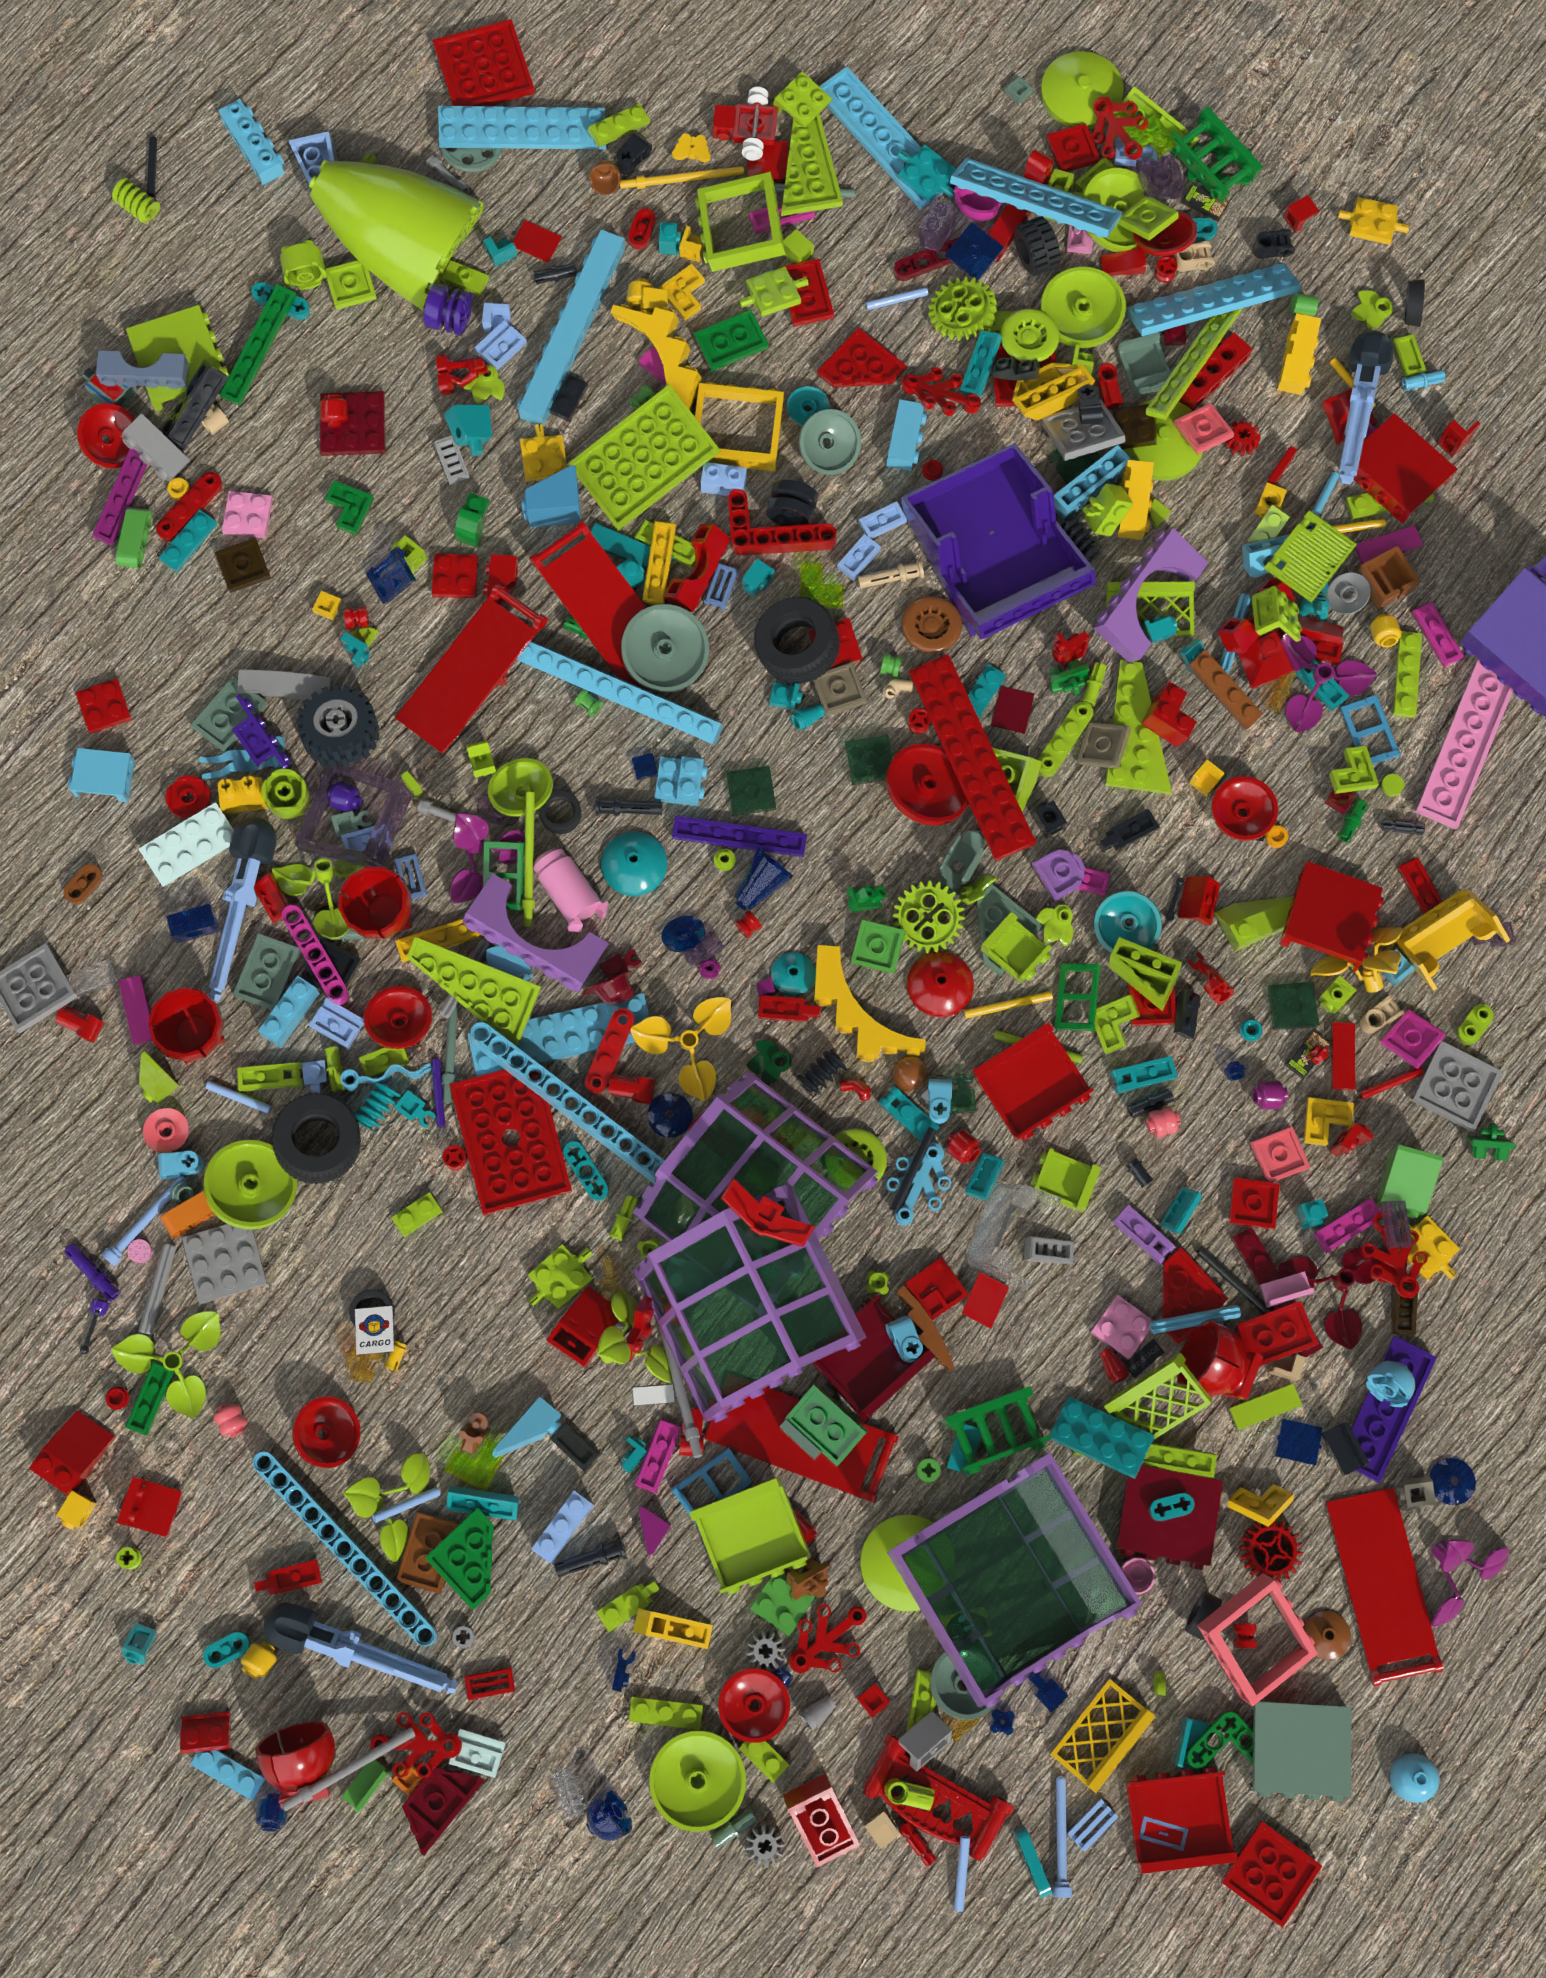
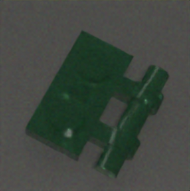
M1055 448L1053 453L1048 455L1047 458L1050 463L1056 460L1061 462L1056 465L1055 469L1064 482L1069 484L1098 461L1101 456L1096 451L1065 461L1058 449Z
M956 1073V1076H943L941 1074L936 1075V1077L927 1078L928 1084L929 1079H952V1085L957 1084L958 1090H952L950 1114L975 1113L977 1111L975 1088L965 1089V1084L973 1083V1074L964 1075V1073ZM940 1107L937 1108L938 1115L943 1113Z

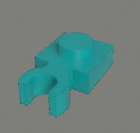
M409 1090L406 1091L394 1106V1109L411 1122L417 1117L420 1125L424 1128L428 1127L423 1121L426 1115L431 1116L433 1119L436 1117L433 1112L424 1111L422 1108L426 1103Z

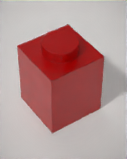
M715 105L713 138L723 141L733 140L736 106Z

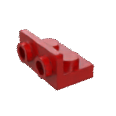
M1086 631L1080 634L1075 633L1066 641L1060 632L1057 633L1052 649L1054 660L1057 663H1061L1065 668L1071 661L1085 656L1090 640L1089 635Z
M1354 1123L1342 1131L1329 1152L1336 1157L1343 1153L1347 1154L1349 1150L1352 1151L1357 1145L1362 1146L1371 1141L1374 1135L1370 1133V1129L1361 1123Z

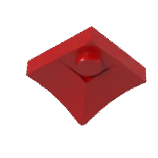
M1353 388L1328 398L1321 403L1331 425L1336 445L1345 441L1346 435L1344 433ZM1371 412L1369 422L1374 426L1378 422Z
M850 618L835 622L840 636V649L835 663L829 669L863 660ZM814 629L808 631L811 643H813L816 635Z
M1274 631L1256 640L1243 654L1238 653L1251 689L1263 686L1295 671L1278 631Z
M939 1257L904 1283L932 1321L969 1296L942 1257Z

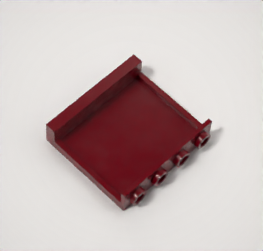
M879 1294L873 1299L869 1296L860 1304L862 1309L857 1314L855 1313L866 1336L865 1339L859 1341L861 1346L849 1352L847 1349L836 1351L812 1363L864 1422L935 1357L930 1350L927 1352L923 1350L914 1362L907 1363L900 1358L886 1330V1324L896 1319L880 1303L879 1298L881 1296ZM844 1325L840 1329L838 1326L834 1327L827 1334L829 1339L824 1343L819 1341L810 1351L813 1352L848 1336ZM908 1346V1348L906 1349V1351H907V1352L911 1351L912 1353H914V1352H915V1349H914V1348L910 1349L909 1346Z
M1141 1465L1135 1479L1129 1476L1126 1479L1117 1544L1114 1545V1549H1119V1554L1133 1557L1134 1553L1143 1554V1558L1146 1560L1157 1561V1557L1165 1558L1166 1563L1180 1566V1562L1190 1563L1189 1568L1203 1570L1204 1566H1211L1223 1481ZM1186 1493L1194 1500V1508L1187 1515L1156 1521L1149 1514L1150 1504L1157 1499ZM1181 1497L1179 1503L1173 1504L1174 1509L1182 1508L1183 1511H1186L1185 1507L1189 1505V1502L1184 1501ZM1158 1503L1157 1508L1154 1509L1155 1514L1159 1513L1160 1517H1163V1512L1170 1510L1169 1505L1161 1507L1160 1503Z

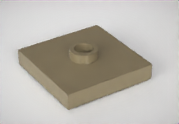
M853 662L829 669L820 678L812 680L826 717L867 703Z
M1089 722L1077 758L1078 764L1119 769L1131 728L1126 725Z

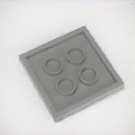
M1101 399L1103 422L1081 425L1078 406L1041 419L1042 426L1065 461L1125 442V434Z
M47 943L0 971V1003L19 1034L78 997Z
M1441 1041L1411 1101L1474 1132L1503 1071Z
M226 1224L182 1237L200 1305L268 1285L254 1229H240Z

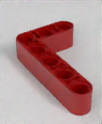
M1036 149L1033 150L1026 163L1024 178L1048 185L1054 159ZM1008 204L983 240L979 253L998 262L1014 239L1015 227L1025 222L1032 212L1026 209H1018L1014 205Z
M734 489L728 495L731 548L737 555L820 551L832 549L836 544L837 530L832 524L828 523L750 528L747 494L741 489ZM740 500L743 503L736 505L733 501ZM736 520L744 521L741 525H737L734 522ZM828 534L832 538L824 539L822 536ZM808 536L811 539L804 541L800 537ZM781 537H786L789 540L787 542H781L779 539ZM763 538L766 539L767 542L759 543L757 540ZM744 540L746 543L739 545L736 541Z

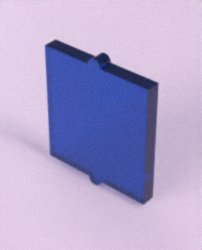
M1282 1419L1279 1435L1276 1436L1278 1443L1275 1457L1316 1466L1318 1452L1322 1448L1320 1441L1323 1428Z

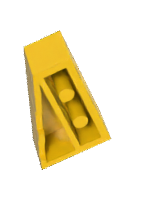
M1296 313L1287 334L1277 390L1302 395L1305 387L1309 388L1312 375H1309V371L1313 368L1315 362L1313 354L1318 345L1319 337L1317 336L1321 318Z
M1127 461L1121 486L1132 500L1133 505L1118 525L1117 537L1142 540L1145 532H1149L1150 520L1147 519V515L1150 513L1152 500H1149L1153 490L1152 473L1154 462Z

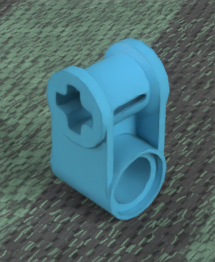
M929 1079V1116L934 1123L942 1124L949 1118L952 1079ZM938 1107L942 1108V1115H938Z
M193 1151L168 1152L157 1155L160 1179H173L180 1176L198 1174L203 1170L205 1164L204 1159Z
M906 1315L887 1323V1333L894 1343L900 1358L907 1363L916 1361L923 1351V1346L911 1318ZM909 1346L910 1349L914 1348L915 1352H907L906 1349Z

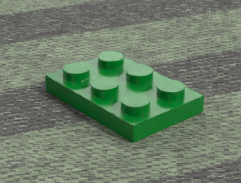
M752 310L693 333L710 372L769 349V344Z
M817 1383L808 1390L785 1418L836 1466L840 1465L869 1431Z

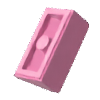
M1069 225L1067 252L1091 254L1093 239L1087 231L1078 230L1074 226Z

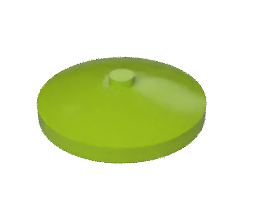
M1085 51L1071 52L1058 57L1046 69L1041 83V99L1045 109L1056 121L1068 127L1086 123L1088 129L1095 128L1097 116L1093 110L1094 102L1100 97H1108L1113 103H1121L1124 92L1123 80L1117 68L1106 58Z
M1110 168L1101 171L1086 184L1081 194L1082 198L1120 210L1122 214L1146 196L1157 200L1151 186L1140 175L1123 168ZM1119 223L1116 224L1107 238L1098 237L1094 233L1087 231L1097 244L1107 250L1122 252L1139 249L1134 243L1133 232L1122 227Z
M1074 267L1059 273L1048 283L1042 295L1041 311L1048 314L1055 321L1061 343L1071 347L1079 344L1080 348H1090L1107 342L1118 332L1124 320L1126 300L1120 285L1109 274L1092 267Z
M1152 400L1143 402L1140 405L1150 404ZM1178 402L1166 420L1157 418V445L1123 449V451L1132 460L1154 462L1153 480L1169 481L1185 476L1197 466L1203 452L1198 455L1175 427L1174 421L1192 412V410Z
M241 1140L223 1147L212 1157L204 1174L203 1191L208 1206L223 1222L240 1229H261L278 1222L290 1210L297 1192V1179H294L293 1176H290L281 1168L271 1144L257 1140Z
M915 1515L895 1516L876 1526L865 1540L860 1557L863 1581L874 1598L891 1609L908 1612L920 1610L887 1552L932 1525L933 1522ZM942 1533L929 1541L926 1546L932 1555L931 1549L933 1550L952 1582L955 1570L954 1552L945 1533ZM922 1547L903 1558L926 1599L944 1587Z
M707 1731L685 1732L669 1740L656 1755L650 1771V1793L659 1813L672 1825L691 1832L709 1831L726 1823L740 1807L746 1790L745 1767L737 1750L723 1737Z

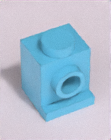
M1402 954L1397 974L1381 972L1394 987L1416 968Z

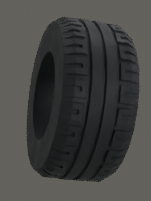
M792 597L778 601L773 606H770L768 610H765L756 624L754 632L756 653L768 673L779 681L788 684L812 682V680L820 678L822 674L824 675L826 671H829V668L833 666V663L836 661L835 659L838 657L840 636L836 624L827 609L815 600L806 597ZM796 627H809L816 631L813 643L805 651L789 655L778 650L780 640L789 630Z
M309 1093L298 1096V1098L289 1101L280 1110L273 1123L271 1135L276 1159L281 1168L290 1176H293L294 1179H298V1181L308 1182L309 1184H324V1182L334 1181L336 1178L338 1179L340 1176H343L345 1172L347 1173L358 1158L361 1147V1134L357 1117H355L352 1109L344 1101L335 1098L333 1095ZM311 1121L330 1123L338 1132V1143L332 1151L325 1155H305L295 1145V1134L301 1126Z

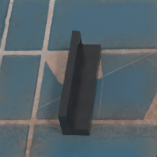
M205 359L162 428V433L174 445L183 450L187 447L228 379L225 373L214 368Z

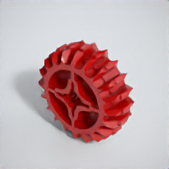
M1275 1520L1269 1527L1260 1523L1261 1527L1257 1522L1252 1523L1254 1531L1250 1528L1245 1530L1250 1537L1241 1536L1240 1538L1241 1541L1246 1543V1546H1239V1550H1245L1246 1554L1240 1555L1239 1558L1241 1560H1248L1243 1567L1245 1569L1252 1567L1249 1572L1251 1576L1259 1572L1258 1576L1262 1573L1272 1579L1274 1576L1280 1583L1282 1582L1281 1575L1286 1580L1290 1579L1288 1571L1293 1574L1297 1572L1293 1564L1298 1566L1302 1564L1300 1560L1296 1559V1556H1303L1304 1553L1302 1551H1297V1547H1301L1303 1544L1302 1542L1295 1543L1294 1539L1299 1537V1534H1289L1293 1529L1292 1526H1288L1284 1530V1521H1279L1276 1526ZM1265 1531L1274 1532L1267 1543L1256 1540ZM1281 1536L1288 1545L1289 1554L1283 1551L1280 1546ZM1273 1545L1276 1553L1279 1555L1268 1556L1269 1552H1266L1264 1547H1271ZM1253 1547L1262 1555L1261 1566L1254 1557ZM1275 1559L1286 1561L1280 1569L1276 1571L1268 1570L1269 1565H1272Z

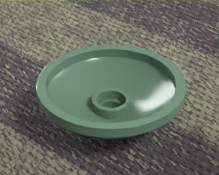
M825 409L811 415L801 428L799 435L801 456L805 463L818 473L825 475L842 473L854 464L860 453L861 434L859 428L849 415L840 410ZM824 438L828 439L827 446L823 445Z
M966 1646L958 1652L982 1693L1000 1680L983 1651L975 1647ZM946 1652L936 1660L930 1675V1687L934 1700L945 1713L957 1719L973 1720L984 1716L995 1706L993 1705L990 1708H987L986 1705L978 1707L966 1686L964 1689L958 1687V1682L962 1681Z

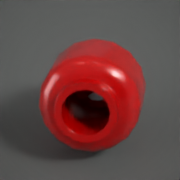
M326 395L325 399L320 401L321 421L328 423V427H341V423L348 420L347 401L341 395Z
M960 1130L957 1133L952 1132L946 1140L948 1144L947 1153L961 1164L972 1163L981 1151L979 1140L966 1130Z

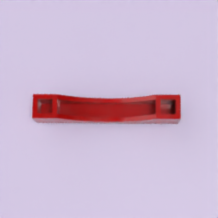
M491 554L490 562H486V575H489L488 582H484L483 590L484 595H487L486 600L496 584L504 586L505 591L508 593L517 584L519 565L517 556ZM499 598L495 602L501 606L503 599ZM508 671L496 686H506Z

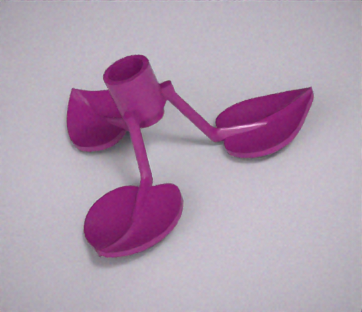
M1287 633L1282 638V642L1294 666V672L1300 671L1304 665L1309 669H1314L1313 679L1316 682L1308 698L1304 695H1296L1286 705V717L1295 732L1307 731L1314 727L1321 719L1323 714L1322 704L1312 700L1319 686L1327 683L1331 677L1335 681H1339L1338 684L1349 696H1356L1363 693L1377 676V673L1372 668L1354 660L1341 662L1336 668L1338 675L1336 676L1333 667L1328 663H1321L1320 665L1309 664L1315 659L1317 654V648L1312 640L1301 636V640L1296 642Z
M456 813L453 841L457 847L467 849L465 853L468 855L471 865V871L461 869L456 873L451 882L450 898L455 904L476 898L483 889V876L475 873L476 867L472 853H478L483 849L484 841H486L484 838L488 835L489 827L484 819L470 813ZM518 829L506 831L499 841H520L525 843V832ZM491 848L494 851H499L498 859L504 864L517 862L518 849Z
M1462 1539L1447 1540V1542L1444 1540L1439 1541L1432 1548L1431 1554L1441 1563L1439 1567L1443 1570L1454 1595L1448 1597L1441 1604L1431 1623V1627L1450 1622L1460 1613L1464 1605V1599L1459 1597L1460 1594L1449 1572L1455 1570L1465 1561L1481 1570L1479 1575L1481 1579H1490L1503 1569L1508 1560L1510 1549L1507 1547L1496 1548L1486 1557L1484 1564H1477L1468 1559L1474 1550L1472 1542Z

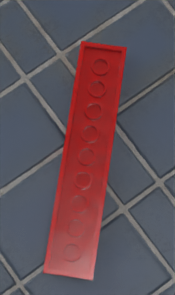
M949 654L909 670L908 672L925 710L931 716L934 730L995 862L1035 845L1036 840Z

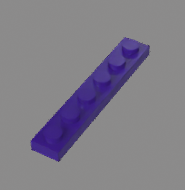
M675 816L672 839L804 858L807 834Z

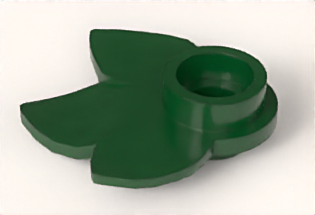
M756 1041V1048L759 1054L751 1058L746 1066L752 1072L762 1074L761 1081L765 1084H772L779 1079L782 1072L790 1068L792 1063L791 1056L788 1052L779 1050L772 1041ZM782 1058L785 1063L778 1065L776 1060Z

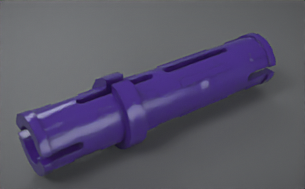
M76 1243L70 1244L64 1250V1254L92 1282L91 1285L104 1294L109 1302H112L119 1296L118 1294L121 1291L108 1279V1274L102 1272Z

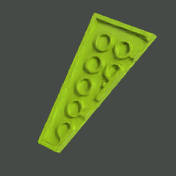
M820 114L805 128L793 118L781 216L842 207L843 200Z
M1120 660L1112 724L1129 726L1131 731L1119 769L1107 768L1105 786L1171 795L1172 790L1160 738L1150 729L1141 725L1152 704L1141 662L1128 663L1126 660Z
M414 937L407 959L431 977L479 1020L491 1026L518 1047L542 987L421 938Z

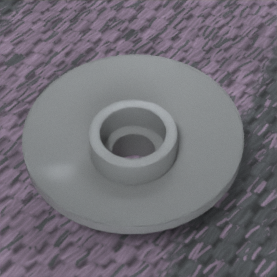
M1345 573L1338 576L1328 588L1327 598L1331 608L1340 614L1358 612L1367 604L1370 598V585L1362 575L1357 573ZM1349 594H1354L1351 599H1347Z

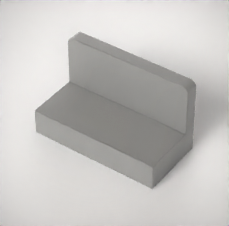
M930 1712L899 1738L898 1743L911 1755L910 1766L916 1772L951 1742L952 1729L934 1712Z

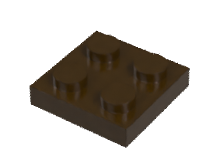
M1149 404L1113 409V418L1125 434V442L1118 444L1122 450L1157 445V418L1146 415V408Z
M256 537L215 552L230 593L271 579Z

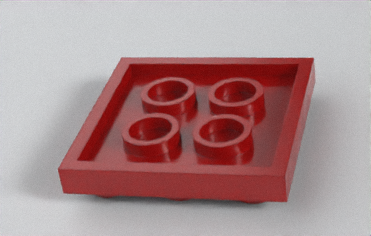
M1260 1821L1237 1856L1238 1862L1232 1863L1221 1883L1283 1928L1319 1873L1322 1865L1263 1821Z

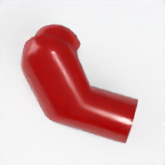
M860 1079L840 1081L841 1092L855 1091L859 1094L861 1101H867L871 1098L870 1086Z

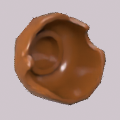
M600 160L593 164L589 171V179L595 192L601 195H610L619 188L621 182L620 171L612 161Z
M905 1057L895 1064L891 1072L892 1081L898 1089L904 1092L919 1089L928 1078V1068L923 1060L918 1057Z

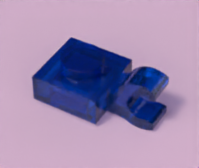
M619 1649L612 1690L622 1692L623 1687H628L630 1673H626L627 1666L636 1658L635 1651H632L630 1659L625 1660L622 1657L623 1649Z
M1033 1671L1027 1677L1039 1689L1034 1696L1050 1713H1053L1068 1697L1052 1678L1045 1682L1038 1673L1034 1674Z

